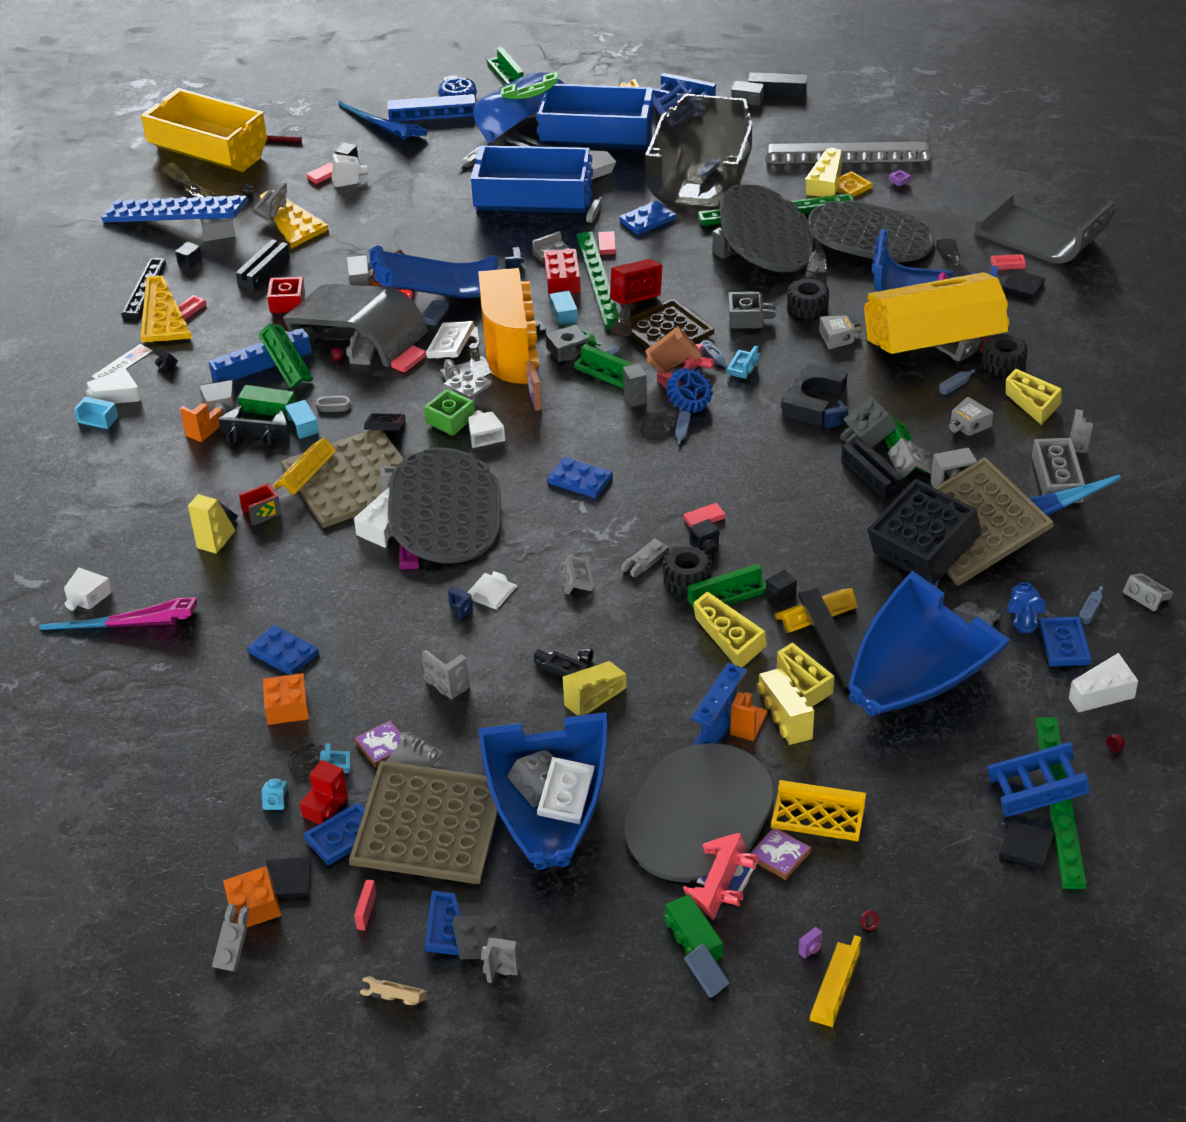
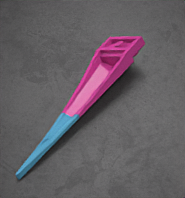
M197 597L176 598L147 608L108 617L41 624L39 627L40 630L176 624L177 619H186L192 615L198 605Z

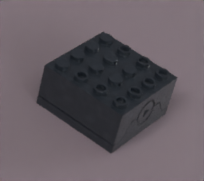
M915 479L867 529L874 554L910 573L914 571L932 585H935L982 534L976 508L918 479Z

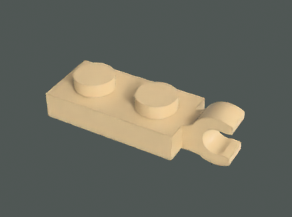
M371 976L364 977L362 980L370 984L369 990H360V993L365 996L378 993L381 994L383 999L395 1000V998L402 999L403 1003L407 1005H417V1003L426 999L427 990L386 980L379 981Z

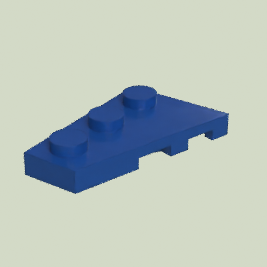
M432 891L424 949L426 952L459 955L452 925L453 917L460 916L454 893Z

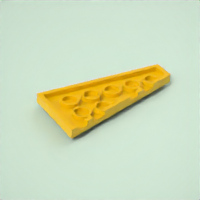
M266 191V192H265L264 194H262V195H259V196H260V200L264 197V195H265L268 191ZM288 199L285 206L278 210L275 217H272L280 232L285 236V240L289 242L291 249L329 230L328 224Z
M163 275L148 276L146 278L141 341L154 342L191 339V332L187 328V324L176 301L173 299V295Z

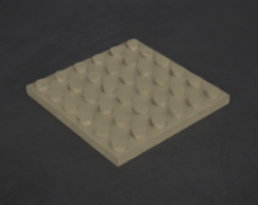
M368 430L331 443L336 452L298 490L323 528L353 518L383 493L381 490L380 467H396L403 461L400 453L382 430ZM304 453L282 460L281 465L286 472Z
M986 457L935 487L976 508L982 534L946 572L957 586L1054 527L1053 521Z
M380 761L349 858V865L480 884L498 816V810L490 793L487 777L485 775Z

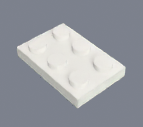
M473 321L442 323L426 351L427 357L437 359L442 357H458L475 327Z
M552 757L537 809V815L580 824L595 766Z

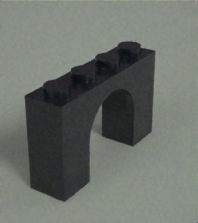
M808 362L806 367L802 368L800 376L795 379L792 388L788 389L786 397L781 400L782 416L822 426L824 410L828 409L829 402L815 399L805 394L811 391H823L841 396L847 387L848 372Z

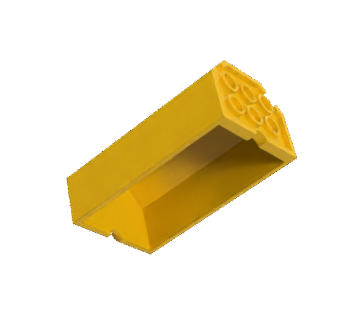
M179 88L163 98L161 105L155 104L141 115L147 142L162 149L240 172H244L261 158L267 140L263 112Z
M985 272L868 293L867 299L869 302L864 305L867 340L876 346L880 345V348L890 354L1008 332L1009 318L1007 316L1008 301L997 277Z

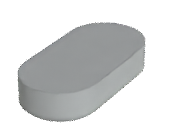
M324 396L318 398L315 402L316 409L320 412H341L351 407L350 399L346 396Z

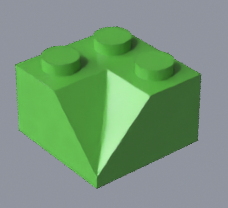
M446 389L424 406L425 420L427 424L453 436L469 423L468 417L472 416L475 412L474 401Z

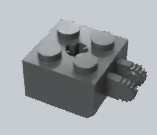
M729 292V328H763V319H773L776 317V307L773 303H763L760 292Z
M871 396L844 418L849 427L840 435V438L852 447L854 446V440L861 438L873 448L898 426Z

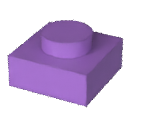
M898 170L889 175V181L901 186L911 181V175Z
M814 927L799 939V954L806 959L811 954H815L820 950L822 946V931Z

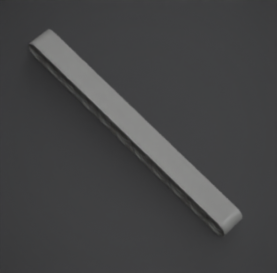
M927 142L769 144L765 148L766 161L771 164L817 163L827 148L841 150L842 163L924 162L931 158L930 145Z

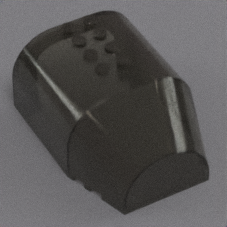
M685 94L676 102V107L671 106L669 108L668 114H662L645 155L646 183L651 193L658 200L667 205L685 209H720V200L724 192L732 186H740L752 150L753 123L750 120L746 99ZM713 157L720 158V166L709 176L697 178L700 168Z

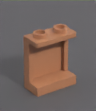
M679 326L645 350L648 356L646 358L650 366H655L659 373H669L691 355L696 360L701 357L697 345Z

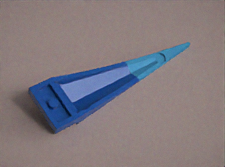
M341 101L338 104L403 140L410 136H426L428 132L427 129L419 125L377 117Z
M1120 475L1083 486L1030 497L1029 499L1048 516L1119 481L1121 478Z

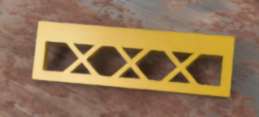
M325 437L313 443L272 486L275 489L285 486L291 495L297 493L336 450Z
M852 588L841 589L822 596L832 617L858 607ZM802 604L774 614L776 620L782 619L786 633L811 625Z
M855 935L851 946L840 942L837 943L811 1011L810 1021L833 1027L860 955L861 937Z

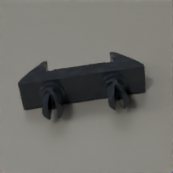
M243 406L219 418L221 433L227 434L226 440L228 442L234 439V443H236L239 435L261 437L260 443L263 446L266 442L270 446L273 438L289 439L287 423L282 410H279V414H276L273 421L242 419L244 416Z

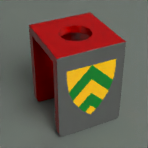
M269 483L239 494L241 510L243 514L249 512L252 525L281 515L279 497Z

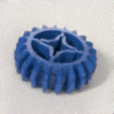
M463 77L446 79L438 87L439 97L474 94L475 97L477 93L475 83Z
M685 367L683 370L678 369L668 379L666 396H670L669 402H674L673 407L678 406L679 411L685 409L686 412L691 411L694 414L696 411L700 412L706 408L712 400L713 391L711 389L713 385L708 384L710 379H705V374L701 375L700 370L695 372L693 367L690 370ZM679 381H683L681 387H678ZM697 394H701L700 400H696Z

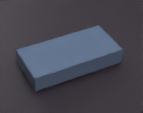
M433 300L422 315L425 324L436 326L448 310L449 303Z
M704 944L699 945L684 957V960L709 998L715 996L729 984V981Z

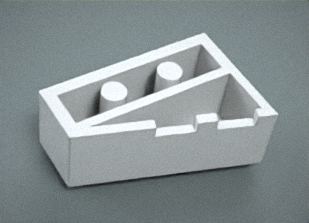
M389 487L354 518L356 535L384 548L387 547V541L393 535L387 520Z
M1117 653L1074 679L1071 683L1069 700L1077 712H1082L1135 698L1138 680L1120 654Z

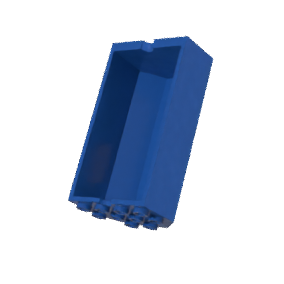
M554 84L550 89L543 92L541 105L539 104L536 114V121H539L537 135H540V142L548 146L649 150L652 137L653 88Z
M479 146L476 164H474L471 176L473 206L476 210L587 213V208L591 205L592 189H590L593 177V167H591L593 155L590 154V148Z

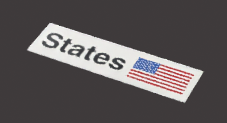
M140 344L91 377L98 379L124 370L153 350Z

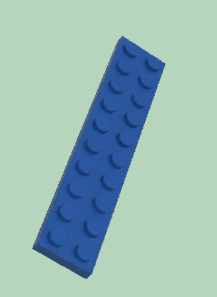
M223 195L220 197L208 196L202 198L116 200L101 216L103 222L235 218L246 205L248 199L247 196L234 195L226 197Z

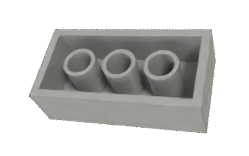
M1071 438L1034 439L1032 459L1042 495L1085 485ZM1083 498L1074 503H1082Z

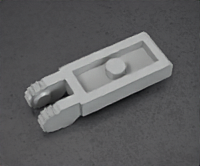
M654 538L631 558L626 559L621 566V570L627 572L631 569V576L636 577L663 558L669 552V546Z
M229 904L226 909L225 921L222 924L212 967L236 972L247 931L246 924L249 908L245 906L241 908L238 924H235L233 920L236 905Z

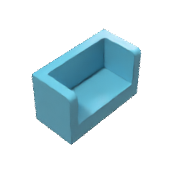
M564 291L550 294V308L558 326L577 323V307L570 292Z
M84 397L74 408L77 422L108 429L118 418L116 405L113 402Z
M306 400L285 406L287 419L289 421L293 420L299 439L319 433L317 418Z

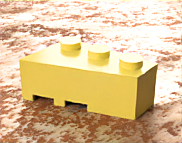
M1015 369L1006 378V395L1041 425L1061 404L1062 389L1018 369Z
M197 494L188 505L196 545L198 549L217 554L235 532V528L217 499Z
M794 643L777 652V669L783 668L792 680L793 687L799 689L800 698L805 697L807 700V707H813L833 694L834 675Z
M610 661L563 677L564 705L577 716L587 715L626 689V673Z

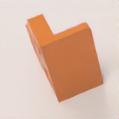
M201 403L194 410L185 407L180 408L184 432L187 437L203 442L220 427L219 418L223 416L222 409L216 407L209 413L208 406L204 403Z
M746 692L737 693L731 705L730 735L751 741L755 740L767 716L766 709L752 706L753 694Z

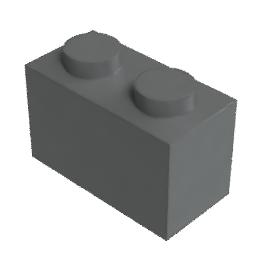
M735 81L731 89V102L759 106L764 97V84Z
M638 363L623 367L624 396L630 407L647 403V381L642 366Z

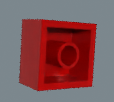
M303 277L270 278L267 294L270 313L290 312L305 299Z

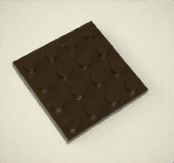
M674 298L620 322V328L647 349L677 326L694 343L714 335L715 331L712 326Z

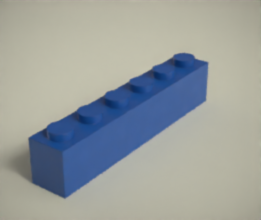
M474 94L389 100V120L400 122L474 116L475 97Z
M302 328L287 333L300 356L311 353L309 336ZM263 342L208 361L211 377L215 383L234 381L276 365Z

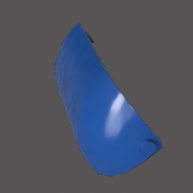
M528 73L503 87L516 84L517 89L543 82V76L548 73ZM558 79V81H557L555 84H565V83L562 82L560 79ZM501 87L480 98L475 103L473 112L475 122L488 143L493 142L511 127L536 113L539 104L541 105L543 93L524 99H509L501 96Z
M377 245L369 250L371 269L375 270L374 278L382 286L460 299L480 297L478 272L497 270L498 268L497 256L495 255L475 262L454 263L383 251V246Z

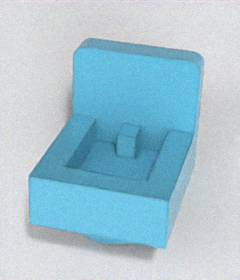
M326 743L325 750L320 752V761L329 762L342 768L344 773H349L350 751H331L330 743Z
M270 779L264 784L262 788V805L264 810L284 809V795L288 790L287 781Z

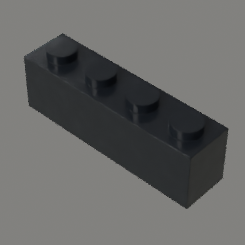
M749 73L748 82L764 84V95L806 96L807 75Z

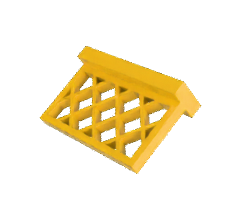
M780 780L771 828L859 841L866 793ZM781 802L793 804L785 808V806ZM803 805L814 806L815 808L807 811ZM798 808L802 814L794 817L790 812ZM825 808H827V809H834V810H837V811H835V812H833V813H831V814H828V813L825 811ZM820 812L824 817L816 821L812 815ZM846 812H853L859 814L851 818ZM783 815L790 819L787 822L777 821ZM841 815L846 821L838 824L834 818ZM807 818L812 824L806 826L802 825L800 821ZM828 821L833 825L830 829L821 826ZM851 825L856 831L855 833L846 832L843 828Z

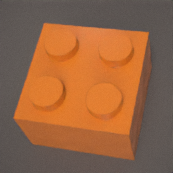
M304 673L263 679L264 708L268 725L309 719Z
M267 866L223 880L228 905H236L233 920L235 924H238L239 913L243 906L249 908L247 927L281 916L273 880Z

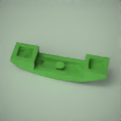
M558 71L544 75L543 82L519 89H517L516 84L502 87L501 96L509 99H524L539 95L550 89L558 81Z

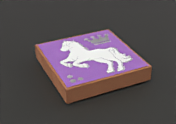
M527 362L528 391L534 409L538 411L542 409L540 380L534 363Z
M391 720L354 738L355 744L375 768L379 766L380 761H386L402 740L399 739L401 732Z
M773 828L750 854L759 856L758 865L787 880L809 855L811 847L781 830Z

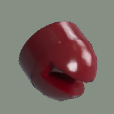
M340 348L331 349L332 361L338 362L343 359V351Z
M1113 734L1107 737L1106 745L1110 751L1118 752L1125 746V739L1120 734Z
M866 910L861 915L862 927L866 930L876 929L879 925L878 914L873 910ZM868 915H872L873 923H868Z

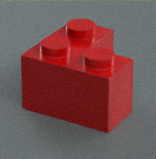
M321 760L309 774L312 789L300 802L302 817L317 824L332 818L338 808L345 804L348 798L343 769L324 760Z

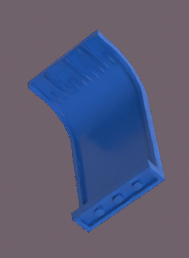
M881 229L880 236L877 235L872 264V273L875 274L874 285L876 292L938 281V275L942 272H945L950 278L977 274L972 272L911 268L900 265L888 253V230ZM991 266L990 275L997 277L998 266Z

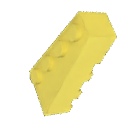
M827 148L805 178L806 195L818 197L836 195L842 169L841 150L835 148Z
M706 592L693 603L696 620L734 665L739 667L745 666L767 647L766 634L763 629L709 592Z
M783 668L760 673L757 690L760 695H763L766 708L771 710L774 723H778L781 736L786 738L789 745L813 739L814 709L812 706H806L808 704L805 697L800 698L799 689L793 687L792 680Z

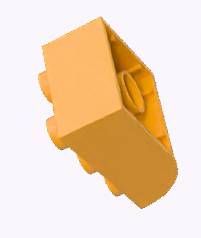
M519 268L479 271L487 367L499 379L511 383L528 384L527 362H533L535 368L539 369L536 348V322L534 320L533 301L531 300L530 281H521Z

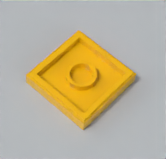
M850 171L839 177L837 191L841 194L851 193L852 197L871 189L873 183Z

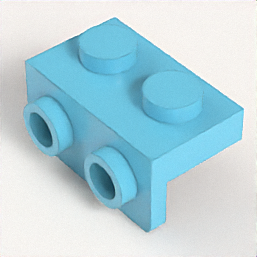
M754 346L751 352L738 350L727 367L726 374L746 379L749 373H752L755 363H758L760 359L758 346Z

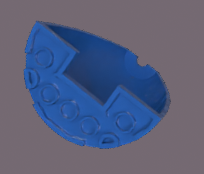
M912 571L876 614L862 640L849 682V691L851 693L849 699L854 704H859L872 717L879 713L902 709L927 701L953 689L981 670L1008 646L1010 639L979 617H976L971 624L966 622L943 605L945 593Z
M606 712L564 717L565 730L525 735L521 723L479 728L482 760L492 798L511 836L536 869L568 866L570 859L585 835L595 812L603 785L607 751ZM547 750L555 758L595 766L580 824L537 815L538 806L532 807L507 777L517 759Z

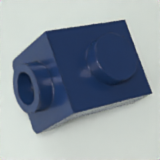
M519 247L513 248V257H505V269L519 268L520 272L522 271L521 263H524L523 253H520Z
M837 401V408L824 410L823 424L825 428L846 424L844 418L849 413L848 408L843 405L842 401Z
M453 586L448 590L449 605L456 607L458 618L463 619L473 609L471 594Z

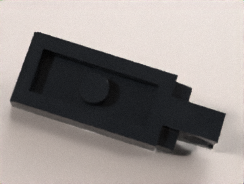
M537 649L534 653L535 663L562 677L589 668L587 664L557 651L547 653Z

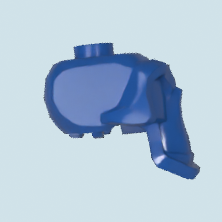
M1019 583V585L1011 589V597L1006 611L1015 614L1012 626L1020 633H1033L1039 626L1037 614L1046 612L1045 602L1040 597L1037 589L1031 586L1030 583Z

